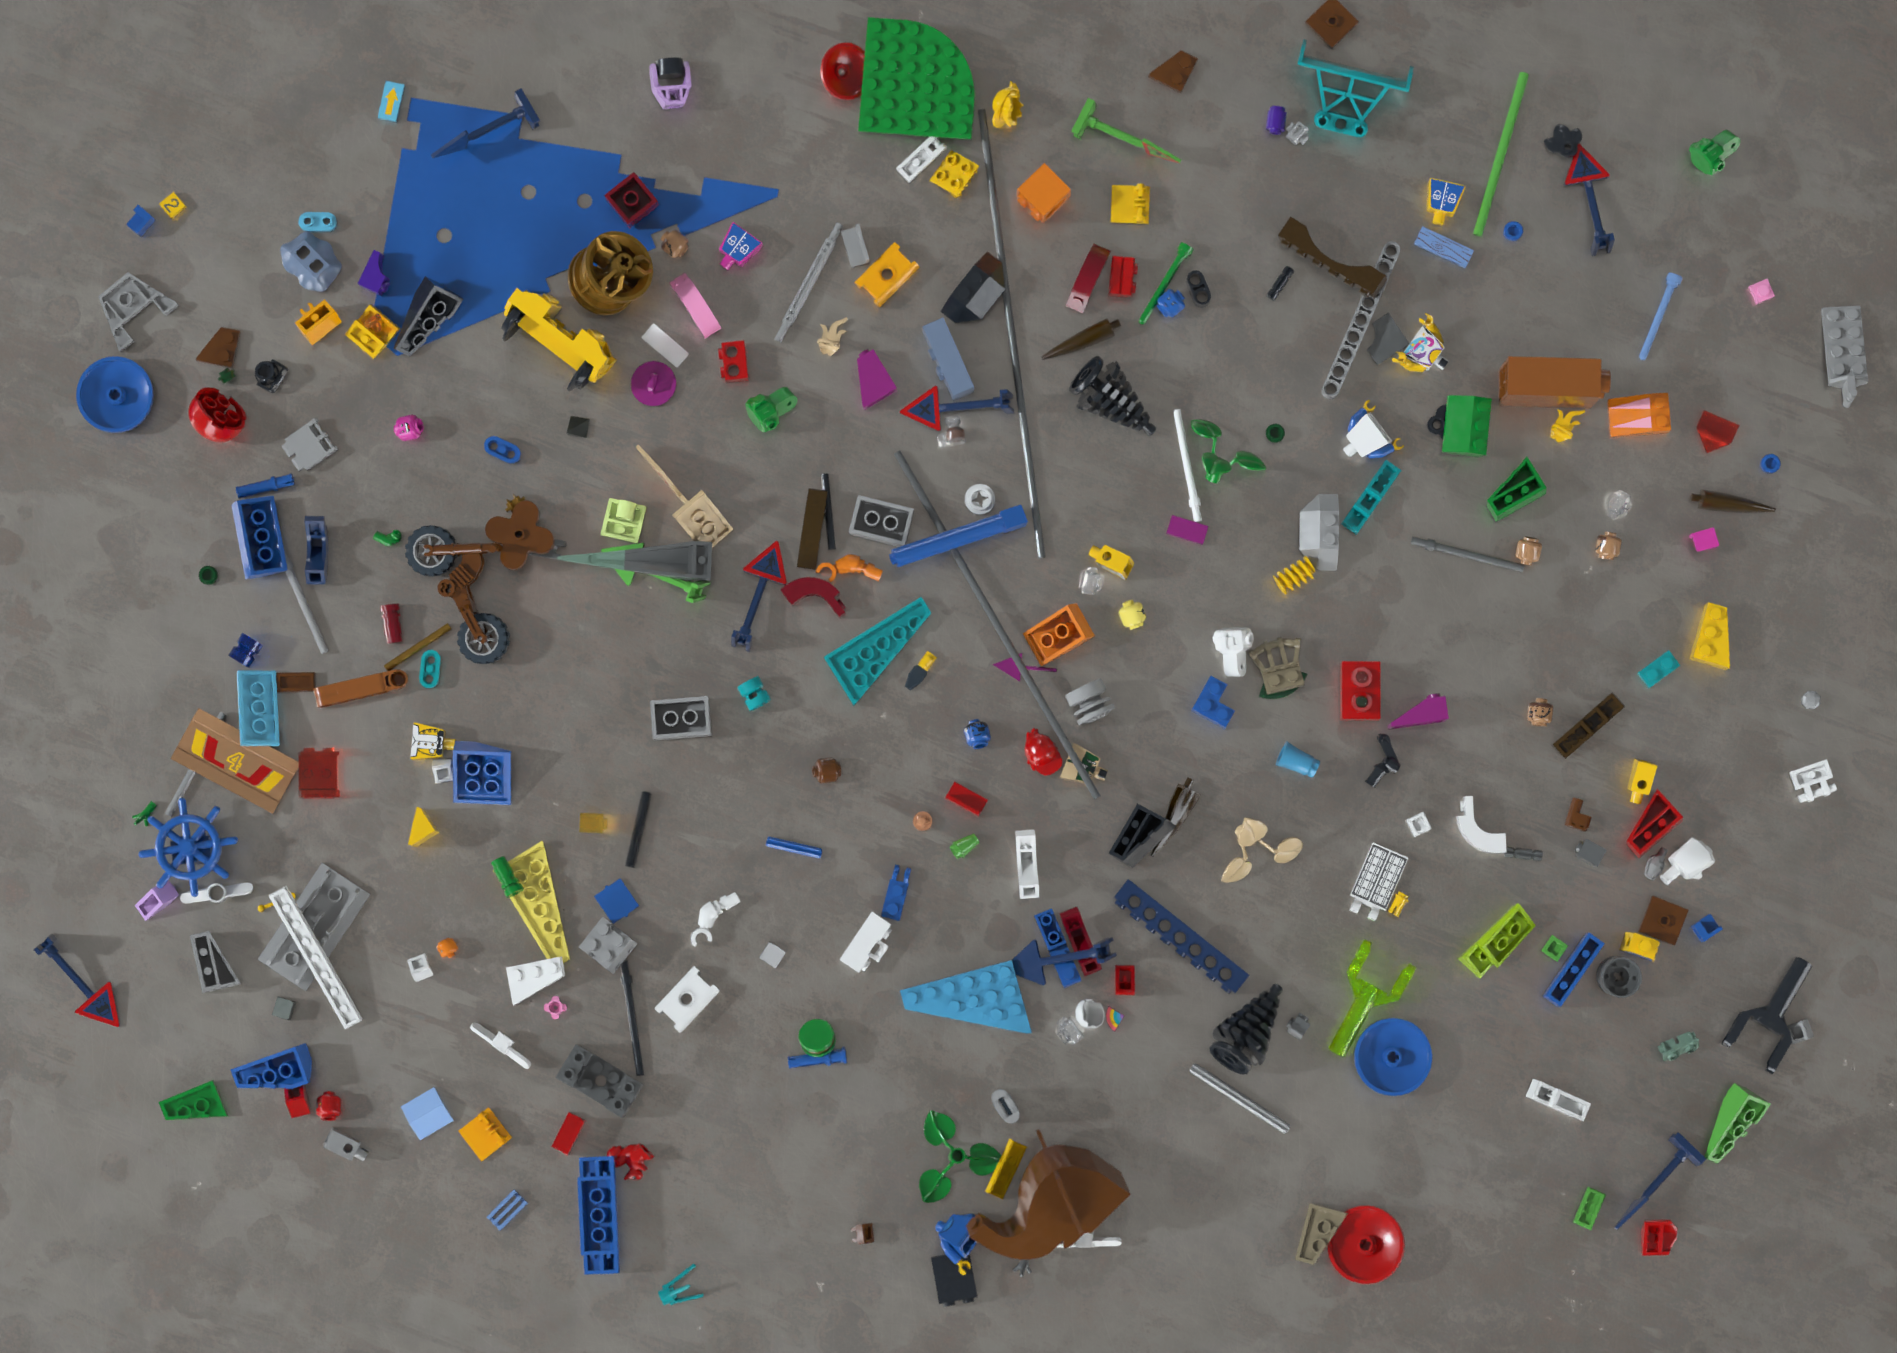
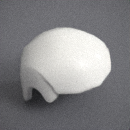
M1084 999L1078 1003L1075 1014L1076 1020L1082 1027L1098 1028L1102 1025L1104 1009L1100 1002H1095L1093 999Z

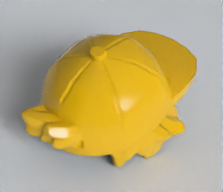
M1010 81L1009 87L1000 90L993 99L992 108L995 113L992 123L995 128H1001L1005 123L1009 127L1017 125V118L1022 116L1020 108L1024 104L1019 101L1020 91L1016 83Z

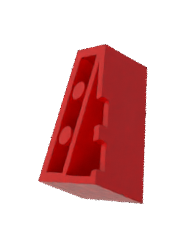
M1658 789L1655 791L1626 843L1639 859L1683 821V816Z

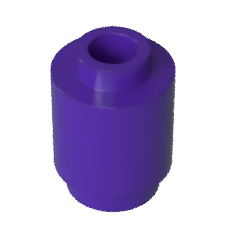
M1270 107L1266 130L1270 131V134L1281 135V132L1285 131L1287 115L1285 107Z

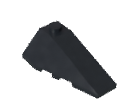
M425 276L414 294L394 349L411 356L426 342V338L433 331L439 330V326L455 314L463 298L442 284Z

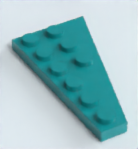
M922 597L824 656L825 661L853 706H855L932 614Z

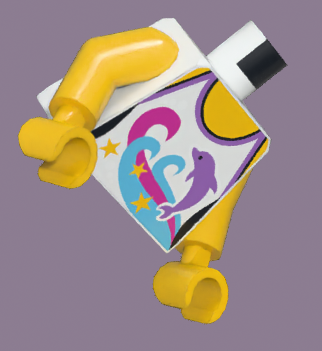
M1425 313L1427 316L1426 321L1421 318L1419 319V322L1425 326L1421 327L1404 352L1396 351L1399 359L1392 358L1393 362L1400 363L1408 371H1428L1433 364L1443 370L1449 362L1440 355L1445 348L1444 340L1438 327L1433 322V317L1428 313Z

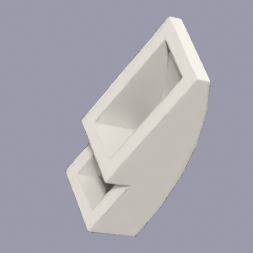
M1535 1079L1532 1080L1526 1094L1527 1098L1581 1121H1584L1591 1103Z

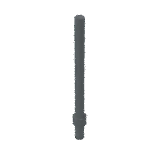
M1412 537L1411 544L1425 547V550H1437L1523 572L1524 569L1523 564L1436 543V540H1424L1417 537Z

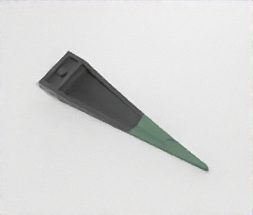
M689 541L637 549L558 556L557 559L688 581H711L712 542Z

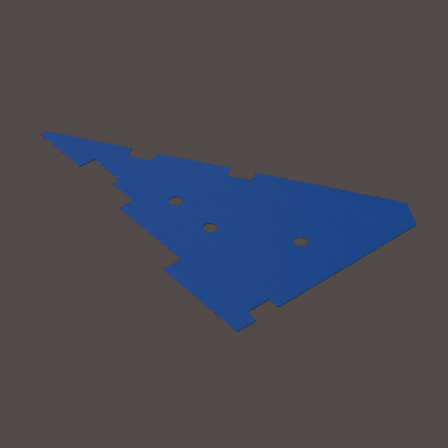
M411 98L407 121L421 123L416 150L404 148L401 150L383 253L385 257L382 264L384 275L390 279V286L387 292L383 293L382 297L376 294L374 306L398 327L402 328L414 294L425 276L442 284L463 298L455 314L449 320L446 319L439 326V330L433 331L426 338V342L423 344L425 345L504 312L508 299L517 288L523 292L528 290L530 293L541 295L551 292L546 278L568 270L573 257L579 251L588 247L597 236L605 232L619 231L627 233L639 240L649 251L656 248L651 234L677 224L680 233L684 236L778 197L779 189L704 177L701 196L655 189L656 179L639 177L657 199L659 206L629 229L604 196L629 176L619 173L620 154L520 139L521 118L519 120L515 119L475 140L469 141L467 148L464 150L432 158V153L463 131L467 130L469 135L472 131L508 113ZM526 185H532L536 189L535 197L529 200L521 195V190ZM582 194L590 195L592 198L591 206L581 208L577 203L578 197ZM446 228L451 231L452 238L449 242L441 243L438 241L437 233L440 229ZM400 330L386 346L397 356L403 354L394 349Z

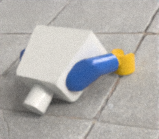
M1370 400L1365 402L1363 408H1360L1351 417L1347 428L1349 433L1346 437L1350 444L1343 448L1349 457L1358 452L1361 457L1367 456L1370 459L1382 458L1394 452V450L1398 451L1404 447V445L1398 447L1396 441L1401 438H1396L1392 441L1372 415L1376 406L1371 409L1368 408L1367 405L1370 403Z

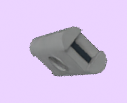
M995 1090L992 1094V1102L998 1114L1005 1122L1015 1123L1019 1119L1020 1113L1012 1097L1005 1090Z

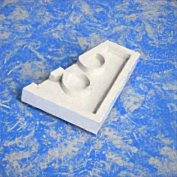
M562 957L507 967L513 1006L566 976Z

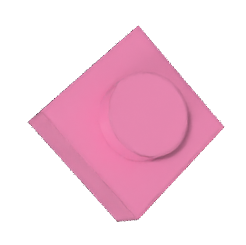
M1768 279L1749 286L1756 304L1775 296Z

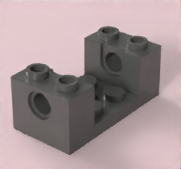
M579 1044L574 1046L555 1077L599 1102L606 1109L621 1118L625 1117L644 1085ZM599 1075H603L606 1078V1084L602 1087H599L595 1082Z

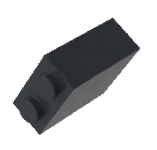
M970 1253L966 1259H961L971 1264L970 1270L966 1266H962L966 1275L960 1274L959 1265L957 1263L954 1264L946 1254L931 1257L939 1304L943 1303L944 1307L955 1305V1301L962 1300L963 1303L974 1302V1298L977 1297Z

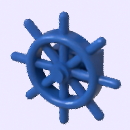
M180 798L178 800L179 816L170 819L165 824L153 816L148 817V822L159 830L155 841V849L142 850L138 855L140 858L156 856L158 863L165 871L156 884L158 888H163L171 876L181 880H189L191 896L197 897L199 894L197 879L208 875L211 871L216 872L224 879L229 877V873L219 866L218 862L221 857L222 846L237 844L238 838L235 836L220 837L218 830L212 824L220 812L218 806L213 807L207 817L203 818L188 814L185 798ZM189 823L199 824L200 826L191 837ZM181 824L183 836H179L172 829ZM207 830L210 836H206L204 832ZM167 837L173 840L170 841L171 846L164 847ZM172 854L173 862L171 864L165 855ZM201 861L205 864L201 869L195 871L194 862ZM180 864H187L188 872H181L177 868Z

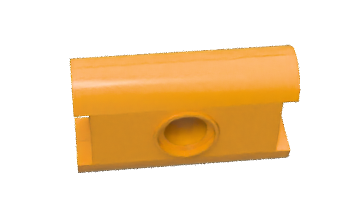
M895 242L854 282L859 289L864 287L875 298L874 304L879 308L920 268L915 261L911 263L899 251L900 246ZM885 270L890 271L892 278L884 279L882 272Z

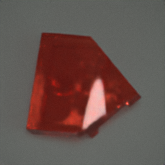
M1704 410L1696 428L1706 453H1709L1723 446L1730 445L1740 425Z

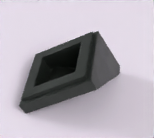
M571 416L567 435L587 438L590 419Z

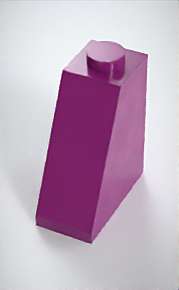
M867 349L861 352L859 358H857L862 406L866 410L896 392L897 387L874 349L871 351Z

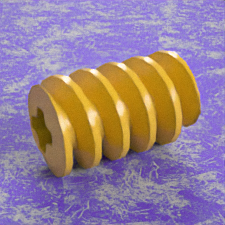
M1306 556L1303 557L1304 563L1298 560L1297 566L1293 563L1290 565V570L1285 567L1283 569L1284 574L1278 571L1277 578L1273 575L1277 586L1285 595L1287 594L1286 588H1289L1291 591L1294 590L1293 584L1300 587V580L1306 584L1307 576L1312 580L1314 579L1313 573L1315 569Z

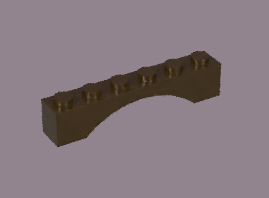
M1291 216L1278 234L1281 241L1280 244L1288 249L1292 247L1297 250L1296 254L1304 259L1306 257L1310 258L1315 266L1318 268L1323 266L1331 276L1335 278L1339 276L1344 279L1343 282L1351 288L1357 287L1360 289L1359 292L1367 298L1371 296L1375 299L1387 281L1385 274L1370 265L1349 266L1327 257L1313 243L1307 227Z

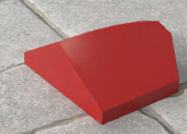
M1644 1220L1641 1229L1642 1256L1670 1254L1671 1248L1677 1239L1678 1228L1671 1220Z

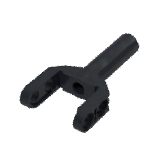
M1795 957L1768 1005L1739 1012L1721 1045L1729 1048L1736 1042L1751 1017V1020L1776 1035H1782L1769 1057L1765 1069L1768 1073L1773 1074L1792 1043L1784 1015L1813 966L1806 960Z

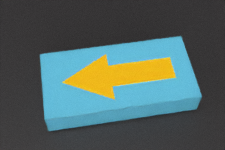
M385 82L378 119L397 122L405 89L404 84Z

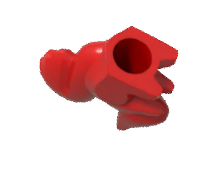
M641 1143L631 1144L625 1148H622L620 1145L617 1147L613 1146L607 1152V1156L615 1157L616 1168L627 1164L630 1168L624 1180L642 1179L643 1173L641 1170L646 1171L648 1169L644 1162L654 1158V1155Z

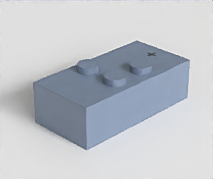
M944 317L922 326L924 337L930 348L928 350L929 354L938 366L936 367L937 375L940 381L944 380L953 402L974 393V385Z

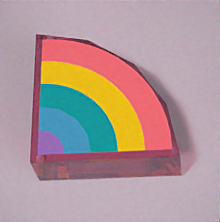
M1108 1006L1106 1021L1108 1026L1115 1032L1125 1015Z

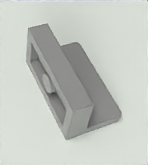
M855 224L856 227L841 231L851 268L870 264L859 224Z

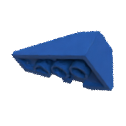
M304 1043L231 1069V1073L237 1088L293 1089L310 1083L312 1059L307 1044Z

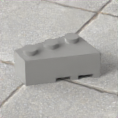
M209 931L190 935L202 993L241 985Z

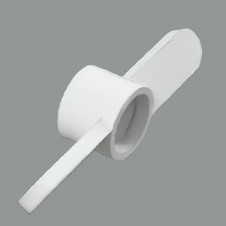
M248 882L227 886L213 883L208 888L199 889L197 897L191 896L190 891L183 892L180 900L183 903L207 900L221 903L227 897L252 893L253 886ZM215 886H220L224 891L223 897L219 900H214L211 897V890Z
M477 1022L471 1024V1030L497 1050L509 1056L526 1069L531 1066L528 1059L511 1048L515 1042L500 1031L497 1035H494Z
M1093 1231L1091 1234H1083L1070 1247L1121 1245V1239L1118 1237L1094 1238ZM1063 1241L1056 1248L1063 1247Z

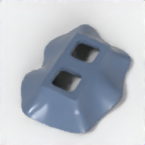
M309 231L301 233L291 242L281 246L280 251L284 268L289 273L297 276L300 285L305 289L318 292L325 291L341 271L342 264L336 258L330 243L318 239ZM302 246H306L310 250V254L305 259H300L296 254ZM319 259L324 266L317 273H314L309 266L313 261Z

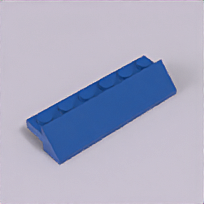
M615 1157L579 1158L580 1177H577L580 1247L581 1255L584 1257V1275L620 1273Z

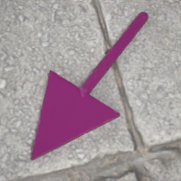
M1012 657L993 664L1020 681L1021 673ZM1026 666L1028 670L1057 672L1056 668Z

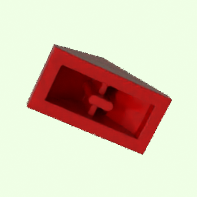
M1115 965V995H1135V965Z

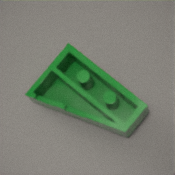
M1528 457L1523 460L1518 468L1511 473L1509 478L1487 500V508L1496 522L1546 494L1547 487Z

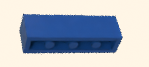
M1585 933L1542 996L1555 1006L1561 1007L1605 943L1591 933Z

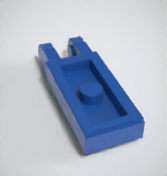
M895 864L881 917L900 921L909 886L908 880L911 868L907 867L904 873V881L901 882L896 880L900 865Z

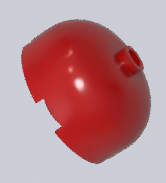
M211 387L200 389L192 399L188 410L189 420L193 428L204 438L219 443L228 442L236 438L245 427V420L247 419L243 408L231 396L228 400L219 393V389ZM232 404L236 411L227 410V408Z

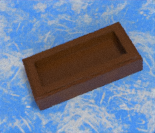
M276 673L277 692H314L313 689L316 688V673Z

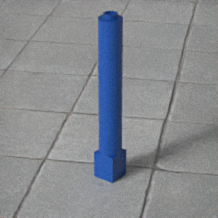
M1020 504L1002 510L999 514L891 550L892 553L889 554L892 565L901 567L1002 532L1005 534L1023 528L1028 521Z

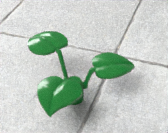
M1191 420V427L1198 435L1212 438L1213 440L1212 452H1206L1202 455V462L1207 472L1205 478L1208 481L1219 483L1223 473L1230 472L1235 462H1238L1241 467L1246 469L1266 470L1262 460L1248 451H1238L1236 453L1237 458H1234L1230 463L1215 455L1216 437L1222 435L1220 428L1207 420Z
M931 1110L926 1116L924 1136L931 1145L938 1146L943 1142L951 1150L948 1154L950 1163L941 1174L937 1170L931 1169L921 1175L919 1189L922 1201L925 1203L939 1201L949 1193L951 1180L945 1177L944 1174L954 1164L962 1163L965 1159L970 1160L969 1167L971 1171L976 1175L985 1176L995 1170L1001 1158V1154L996 1149L984 1143H977L971 1146L970 1156H967L961 1148L954 1149L946 1141L955 1134L956 1127L953 1120L947 1115Z

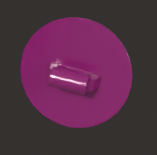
M649 361L640 365L631 378L633 395L639 402L647 406H659L666 403L673 396L676 389V377L669 366L658 361Z

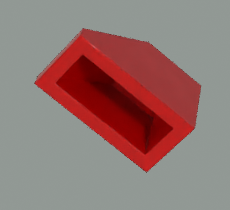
M306 1085L293 1089L284 1088L285 1103L291 1118L311 1114Z

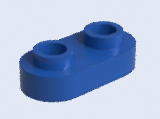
M497 436L487 438L484 443L485 451L489 455L508 464H515L521 458V451L516 445ZM494 443L498 445L496 450L491 449V445ZM511 451L515 452V456L513 458L508 457V454Z

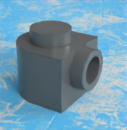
M1301 1013L1298 1014L1296 1019L1292 1017L1286 1025L1289 1028L1287 1032L1301 1040L1311 1025L1308 1023L1309 1018Z

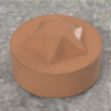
M918 812L913 818V824L916 829L926 831L932 825V817L927 812Z

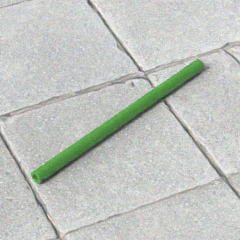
M1520 72L1474 228L1473 234L1481 237L1483 235L1529 77V74L1525 72Z

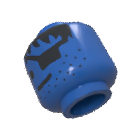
M974 719L969 721V725L964 728L966 742L974 749L986 747L991 740L989 727L986 722Z

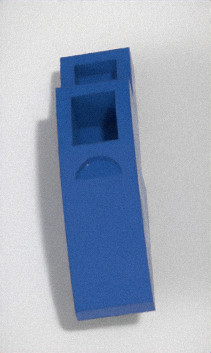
M1052 908L1034 915L1050 956L1070 953ZM1073 960L1054 964L1064 988L1082 981Z

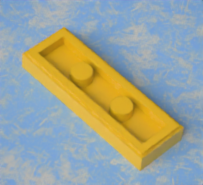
M1009 1138L985 1192L1003 1200L1027 1146Z

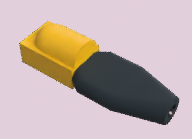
M927 651L918 665L914 666L910 671L905 687L911 691L919 685L926 677L927 671L937 657Z

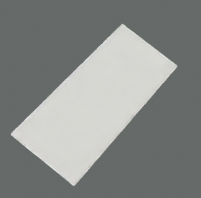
M654 323L641 337L676 368L689 355L686 350Z

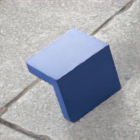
M137 205L133 210L135 215L127 222V226L141 237L155 222V219L141 206Z
M1711 914L1706 915L1691 925V928L1701 942H1705L1723 930L1722 926H1718Z

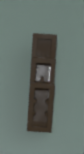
M808 489L797 567L816 570L828 491Z
M1612 692L1560 737L1553 746L1566 759L1620 712L1625 705Z

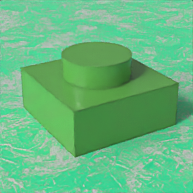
M1551 935L1541 952L1558 962L1568 945Z

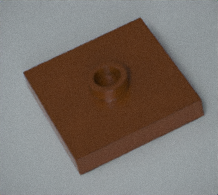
M1327 0L1305 23L1333 49L1359 21L1338 0Z
M1652 896L1638 932L1675 946L1689 910Z

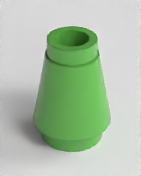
M973 833L952 842L953 844L950 846V849L957 859L960 857L964 858L979 843V840Z

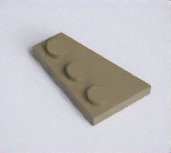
M1310 1203L1295 1260L1315 1265L1348 1214Z

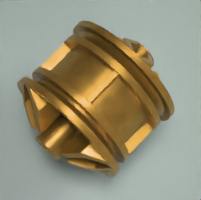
M619 231L605 232L597 236L588 247L582 249L573 257L568 268V284L572 295L582 307L598 315H613L624 310L632 300L639 298L646 292L653 277V264L647 249L635 237Z

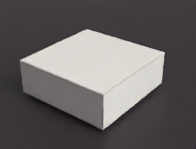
M1424 812L1406 820L1414 837L1432 829Z

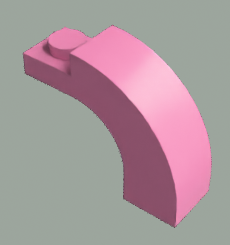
M686 273L669 282L705 338L721 329L712 311Z

